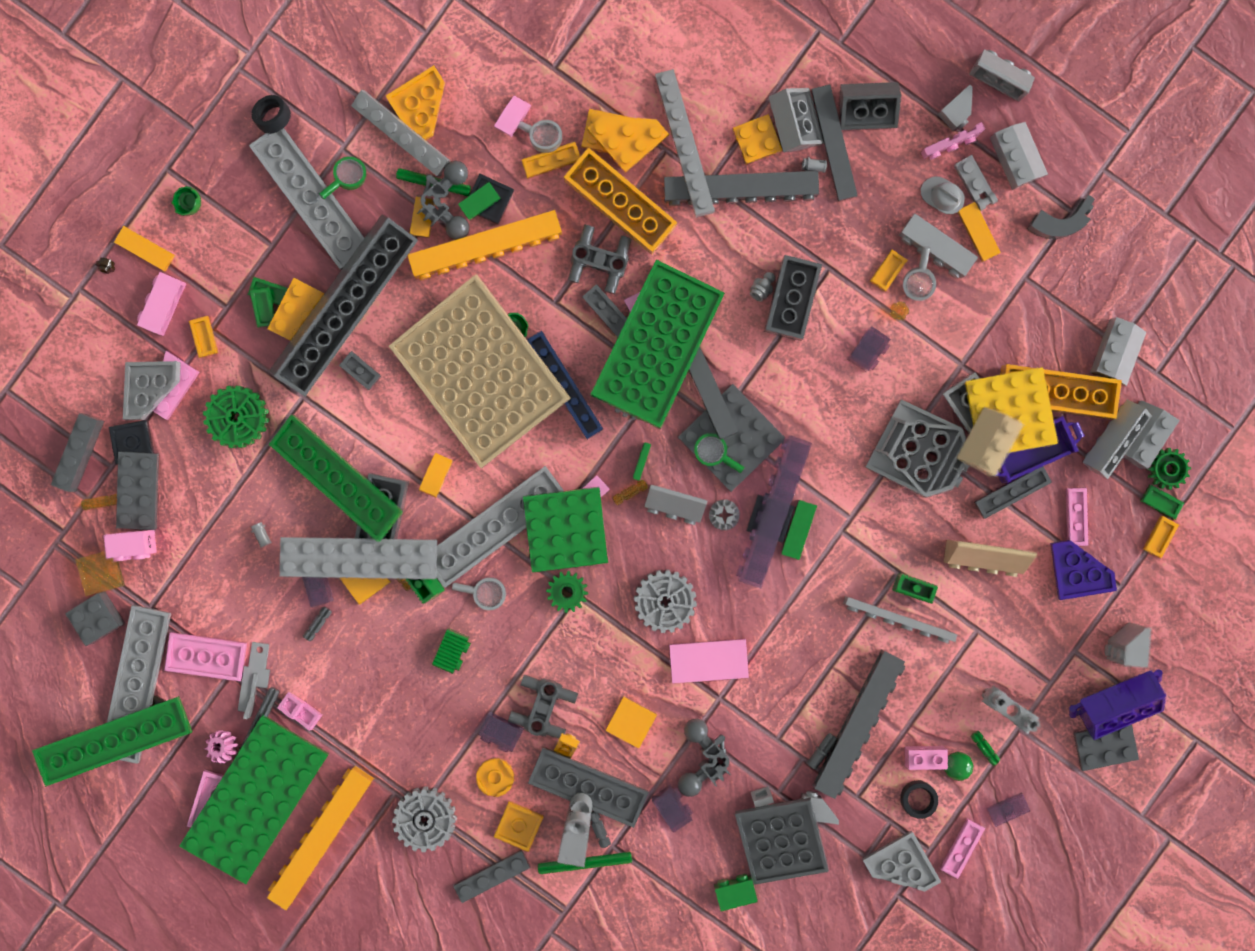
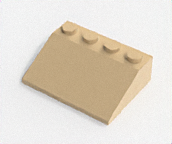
M947 540L944 563H949V567L960 569L961 565L968 566V570L979 571L980 568L987 569V573L992 574L1005 571L1007 576L1017 577L1018 573L1024 574L1035 560L1037 553Z

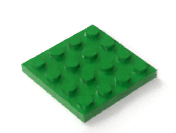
M600 487L523 496L532 573L608 563Z

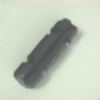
M325 606L322 607L319 615L315 617L308 627L309 630L305 631L303 637L308 641H312L316 636L315 633L319 632L332 611Z
M592 811V828L596 838H599L600 847L606 848L611 845L610 839L606 837L607 832L602 820H599L601 818L599 813Z

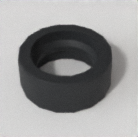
M268 95L257 101L252 109L251 117L261 131L272 134L282 130L288 124L291 118V111L282 98L277 95ZM277 107L280 108L274 118L263 121L265 114L269 110Z
M914 780L907 783L900 794V802L903 809L911 817L917 819H925L931 816L939 804L936 790L922 780ZM917 788L926 790L930 795L929 806L921 811L912 809L908 803L909 794Z

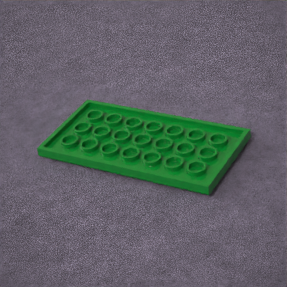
M656 259L590 396L661 429L725 293Z
M262 714L179 847L242 883L247 884L329 753Z

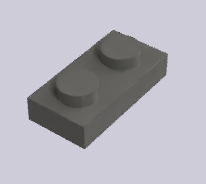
M353 351L339 365L369 391L381 378L377 371Z

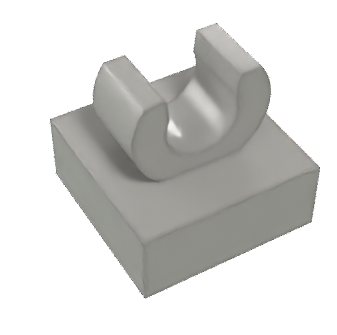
M769 786L750 792L755 808L774 803Z

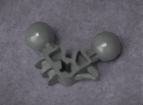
M457 160L451 161L445 166L444 177L440 182L431 174L426 176V188H424V193L421 197L423 208L417 213L422 212L425 215L423 221L429 219L432 222L430 227L440 219L446 224V233L453 240L466 237L470 229L469 223L465 218L453 216L448 211L449 207L445 203H440V198H445L449 194L447 190L452 185H461L468 178V168L463 162ZM433 196V203L435 206L431 204L426 205L425 197Z
M698 718L691 719L686 723L684 735L690 742L700 744L702 747L700 750L706 758H709V761L703 760L699 764L701 769L695 774L686 773L680 777L678 789L681 794L687 797L696 796L701 791L702 782L708 777L717 787L716 780L724 781L723 775L725 773L731 775L727 770L730 762L724 746L725 736L721 734L715 740H710L707 736L708 727L706 723ZM717 757L722 759V764L717 761Z

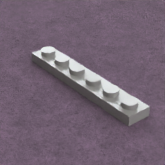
M361 90L351 106L436 176H441L450 160L365 90Z
M845 596L843 603L848 605V610L857 613L859 609L866 611V616L875 619L877 616L883 617L884 622L892 625L895 622L901 623V628L910 631L913 628L920 630L919 634L931 637V634L938 636L937 640L949 643V640L956 641L957 634Z

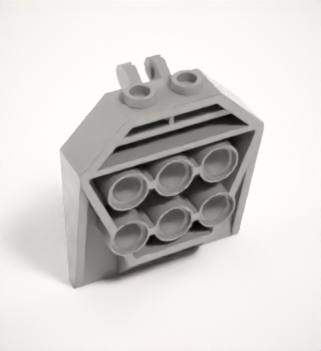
M901 400L871 455L866 468L924 498L951 491L954 486L959 487L963 479L960 474L966 472L969 468V465L956 459L966 441L963 428ZM917 425H922L926 431L924 434L919 435L915 432L914 428ZM940 435L944 436L946 443L938 445L935 438ZM908 442H914L917 448L915 451L910 452L906 450L905 445ZM931 452L935 453L937 460L929 462L926 455ZM899 459H905L908 465L906 468L901 469L897 467L896 462ZM924 469L928 472V477L920 479L917 476V472Z

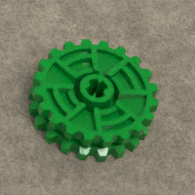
M226 386V390L219 389L217 390V395L212 394L210 396L211 402H206L205 404L207 411H203V415L206 416V420L203 423L208 425L206 431L208 434H213L212 439L214 441H220V445L229 446V448H237V446L238 448H244L246 445L255 444V439L260 440L262 438L261 432H266L267 430L265 423H269V419L266 418L269 410L264 408L266 402L259 399L260 395L258 393H253V390L250 388L244 389L243 386ZM235 414L240 415L237 417L238 420H233Z

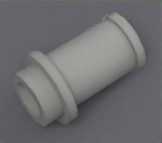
M810 157L803 158L802 170L826 172L827 160L810 159Z
M262 522L251 526V533L254 532L260 548L272 543Z

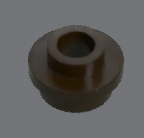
M100 257L99 261H96L95 265L100 272L109 274L115 271V263L112 260Z

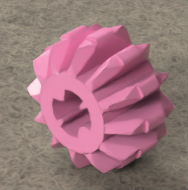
M223 730L210 734V739L206 740L208 747L204 748L208 751L206 757L212 758L211 762H218L220 764L231 761L233 755L238 753L235 750L238 744L234 743L237 737L231 736V732Z

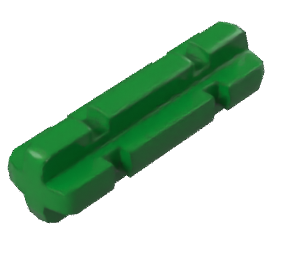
M975 731L971 738L977 743L978 748L991 765L994 766L999 763L1000 758L994 753L995 751L981 732Z

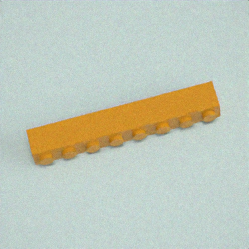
M553 210L408 254V259L414 277L422 281L431 278V275L438 273V275L449 273V269L455 267L457 270L468 267L467 264L471 262L479 264L485 262L486 258L491 256L493 258L502 257L504 252H519L523 250L522 247L527 245L535 247L540 245L541 241L547 239L549 242L558 240L559 236L562 235L556 211Z
M354 766L352 770L347 769L342 777L344 782L341 786L337 785L332 792L333 799L331 802L326 801L321 809L323 814L320 818L316 817L310 825L313 829L309 834L306 832L300 840L302 844L300 849L297 850L295 848L289 857L292 861L288 866H283L279 872L280 879L278 882L274 880L268 891L270 894L267 898L284 910H287L372 783L374 778L357 766Z

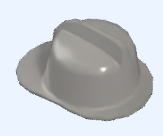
M931 177L922 184L921 196L927 204L944 214H954L962 209L965 197L962 190L956 184L942 177Z

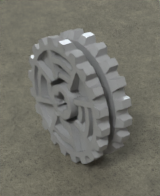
M666 569L665 573L657 570L655 575L650 573L647 580H641L642 586L637 587L636 592L638 595L634 596V601L638 602L635 605V611L640 612L638 618L644 619L646 627L651 625L653 631L660 629L661 633H665L666 630H670L672 633L675 632L677 627L682 629L684 622L687 624L690 622L689 616H694L695 611L693 607L697 606V602L693 600L696 597L695 591H691L693 586L691 583H686L687 578L685 576L679 577V572L675 571L672 574L670 570ZM664 596H667V599H671L667 606H664V603H660Z
M424 786L422 790L415 788L413 793L409 791L404 798H401L398 802L399 806L394 810L396 815L392 819V823L396 824L393 829L394 832L399 833L397 837L399 841H405L404 846H412L413 851H416L418 848L421 849V852H426L428 848L434 851L437 845L442 847L445 840L448 841L450 839L451 832L454 831L456 826L453 823L456 822L457 816L453 815L456 808L450 805L452 802L450 798H445L446 793L443 791L438 793L437 788L429 790L428 786ZM422 815H424V818L425 816L429 818L427 823L426 821H421Z

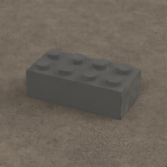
M784 255L764 332L798 341L804 339L822 264Z
M368 473L367 480L403 510L409 481ZM402 514L383 539H397ZM357 524L354 539H373Z

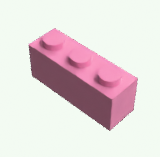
M159 272V275H156L153 280L151 293H148L145 298L146 305L144 310L140 311L137 317V325L164 336L186 283Z

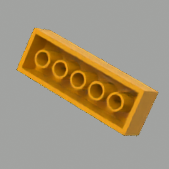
M589 147L564 176V181L651 255L677 226V222Z
M1006 364L1001 366L1000 375L1035 368ZM1043 369L1051 411L1103 419H1117L1122 380Z

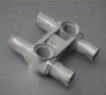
M995 686L984 690L986 692L982 693L984 698L982 702L1004 715L1026 733L1038 730L1036 727H1040L1039 717L1020 706ZM1014 705L1013 713L1007 714L1008 706Z

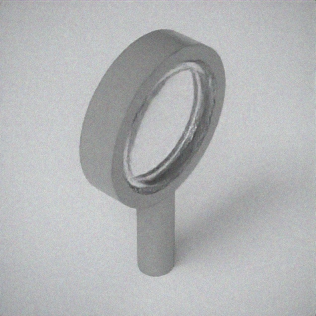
M541 120L533 126L521 121L517 127L530 133L531 145L539 152H553L562 143V130L554 121Z
M923 246L919 267L908 271L903 280L904 292L909 298L917 301L928 299L936 289L935 276L927 269L930 247Z
M492 577L482 579L475 587L459 583H453L452 590L473 594L476 604L484 610H495L506 599L504 584Z

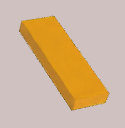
M572 142L558 147L553 152H542L521 159L527 179L576 163L580 158L576 142Z
M976 202L963 207L957 212L982 262L1001 253Z
M125 226L122 227L114 243L165 272L175 256Z

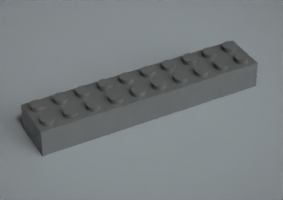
M382 214L269 371L272 375L306 397L418 240Z

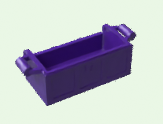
M1063 416L1054 417L1053 421L1058 444L1008 453L996 476H999L1001 483H1009L1011 480L1055 462L1062 457L1078 452L1076 444L1085 436L1079 422L1066 423ZM1070 425L1072 426L1075 432V435L1077 437L1076 440H1074L1071 431L1068 427Z
M1159 669L1155 672H1152V670L1080 699V703L1069 707V716L1076 718V716L1080 715L1092 739L1096 740L1163 712L1166 701V693L1160 685L1163 672Z

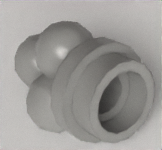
M767 272L763 278L754 280L750 292L752 298L762 302L763 299H766L773 292L771 283L775 280V275L772 272Z

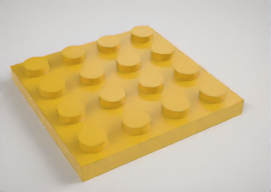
M1043 367L965 382L973 426L984 407L1006 414L1024 424L1008 453L1058 444Z

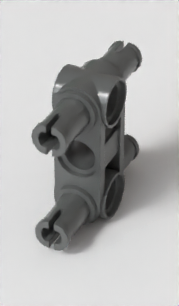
M584 224L580 240L575 243L570 260L572 267L568 280L579 283L583 267H590L606 272L609 275L605 292L615 294L620 278L624 277L629 260L627 254L632 239L621 236L616 252L597 248L590 244L595 227ZM580 249L587 252L586 257L582 259L576 256L577 251ZM617 260L622 261L624 265L619 270L613 267V263Z
M524 675L521 686L535 690L538 693L531 715L525 716L511 711L508 722L524 727L525 731L530 732L532 735H540L542 737L549 735L559 739L561 734H565L566 729L552 725L549 722L555 701L559 698L575 704L578 693L562 688V685L554 680L545 678L539 680ZM552 685L555 691L552 694H548L545 692L544 687ZM534 721L541 722L542 728L540 730H535L532 727Z

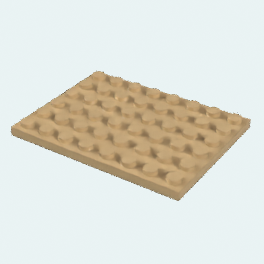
M478 275L470 278L389 345L390 349L480 468L491 462L571 399Z

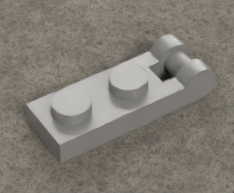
M972 155L954 165L972 200L976 202L980 211L986 209L987 205H993L998 202L996 195L992 192ZM984 193L986 198L981 199L979 195Z

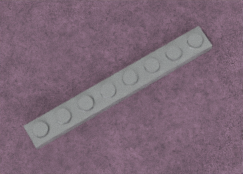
M674 69L655 74V79L695 217L712 214L715 212Z

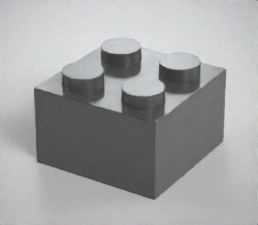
M106 591L97 593L65 613L85 646L96 643L126 624Z

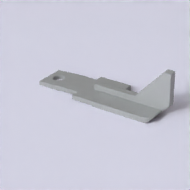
M252 642L249 666H244L238 711L245 712L243 719H249L252 716L256 688H268L270 669H266L270 644ZM258 647L263 648L262 653L257 652Z

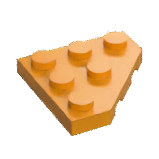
M433 65L386 95L400 120L425 140L434 135L445 82Z
M602 115L588 127V131L625 173L669 136V133L657 119Z

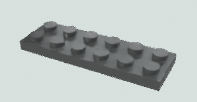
M545 747L542 748L528 781V784L569 801L578 793L587 794L592 800L593 811L633 828L649 793L648 790Z

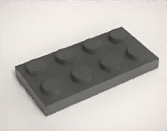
M118 452L116 528L157 529L159 453Z

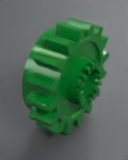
M1165 448V451L1161 449L1152 462L1151 467L1146 469L1151 471L1148 478H1154L1152 484H1159L1160 489L1166 487V490H1172V486L1180 488L1179 483L1185 484L1184 479L1190 477L1188 470H1191V467H1188L1190 460L1184 458L1185 453L1178 454L1179 449L1171 450V448ZM1168 464L1171 466L1172 469L1170 473L1166 471V467Z
M568 570L567 574L564 575L561 571L559 578L555 575L553 576L555 582L549 581L548 584L552 587L546 590V592L551 593L547 599L553 600L552 607L558 605L557 611L564 608L565 613H567L568 609L571 608L575 612V606L582 608L580 602L587 601L583 595H588V591H584V588L588 585L582 584L584 578L578 579L577 572L571 575ZM570 587L573 590V594L566 597L563 595L562 589Z

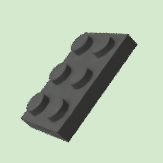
M1132 725L1096 740L1092 739L1088 730L1073 732L1082 771L1139 760Z

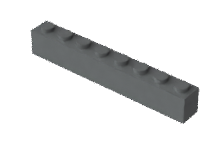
M818 171L705 175L713 205L719 204V201H726V204H736L739 200H745V203H756L757 200L765 199V202H776V199H784L785 202L795 201V198H803V201H812L814 197L819 195ZM684 176L664 177L665 203H669V206H680V203H688V205L692 206Z
M881 649L836 737L837 742L829 751V756L826 757L812 784L814 789L834 799L837 795H841L845 779L849 778L852 774L854 761H858L862 751L860 749L863 743L866 744L868 742L871 728L875 727L878 723L880 710H884L888 700L886 698L889 692L892 693L894 691L898 675L901 676L904 672L905 661Z

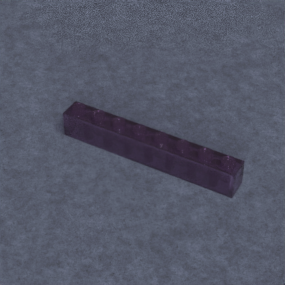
M791 435L787 439L784 438L781 445L783 453L781 457H777L774 465L777 468L776 473L771 475L768 485L771 486L769 493L765 492L762 499V504H764L763 510L758 511L755 519L758 522L756 530L752 529L749 540H752L750 547H746L742 558H745L743 566L739 565L736 576L739 577L738 581L760 589L762 588L812 445L811 442Z

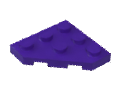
M1065 540L1050 543L1059 600L1117 591L1115 573L1074 542Z

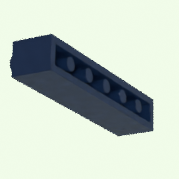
M540 331L527 339L571 398L564 404L586 439L588 440L604 430L544 333Z

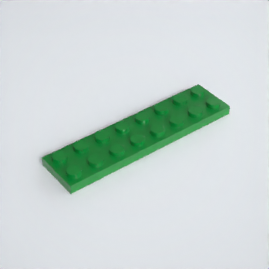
M290 415L269 443L277 453L377 542L383 539L403 513V510L295 415Z
M180 696L34 749L32 752L44 785L47 787L192 733V729Z

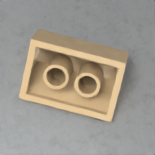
M984 407L956 459L989 477H995L1024 424L1006 414Z

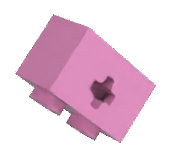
M906 746L905 766L909 770L948 769L947 749L943 746Z

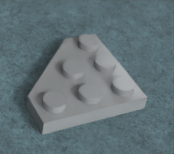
M125 362L123 420H145L180 382L181 362Z
M912 830L862 858L873 878L884 879L921 891H927L941 883Z

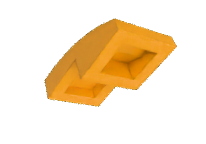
M435 453L419 491L437 498L453 460Z

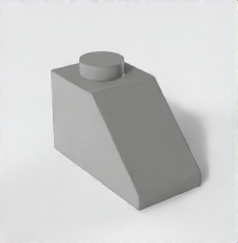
M971 85L938 113V116L952 131L957 127L961 130L969 122L967 118L971 115L973 90Z
M807 791V793H801V799L811 797L817 822L839 825L838 818L823 798L818 795V792Z

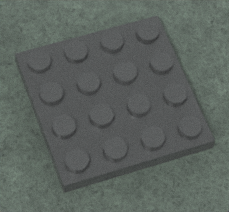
M734 384L722 394V397L738 433L724 438V441L727 445L726 455L744 466V469L739 473L723 462L715 466H706L730 492L786 439ZM707 410L678 436L694 455L695 443L702 435L708 433L717 434ZM706 437L698 444V454L704 462H716L723 455V445L716 437Z
M811 797L735 811L754 885L829 872Z

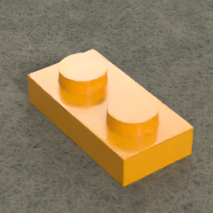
M561 734L553 751L571 758L580 741L576 740V737L571 734Z

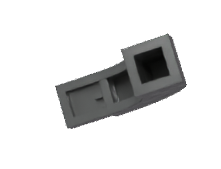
M1090 195L1084 197L1071 217L1067 219L1054 218L1041 210L1036 213L1027 230L1046 239L1068 237L1081 230L1091 220L1085 215H1088L1093 209L1092 203L1095 198Z

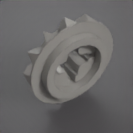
M719 500L710 508L709 518L712 525L717 529L729 530L739 521V509L732 501ZM724 506L727 513L733 514L726 518V523H724L722 517L716 516L723 512Z

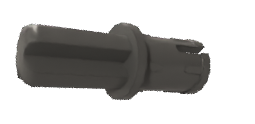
M829 733L819 747L816 746V750L807 761V764L817 770L823 759L829 756L828 752L837 742V738Z

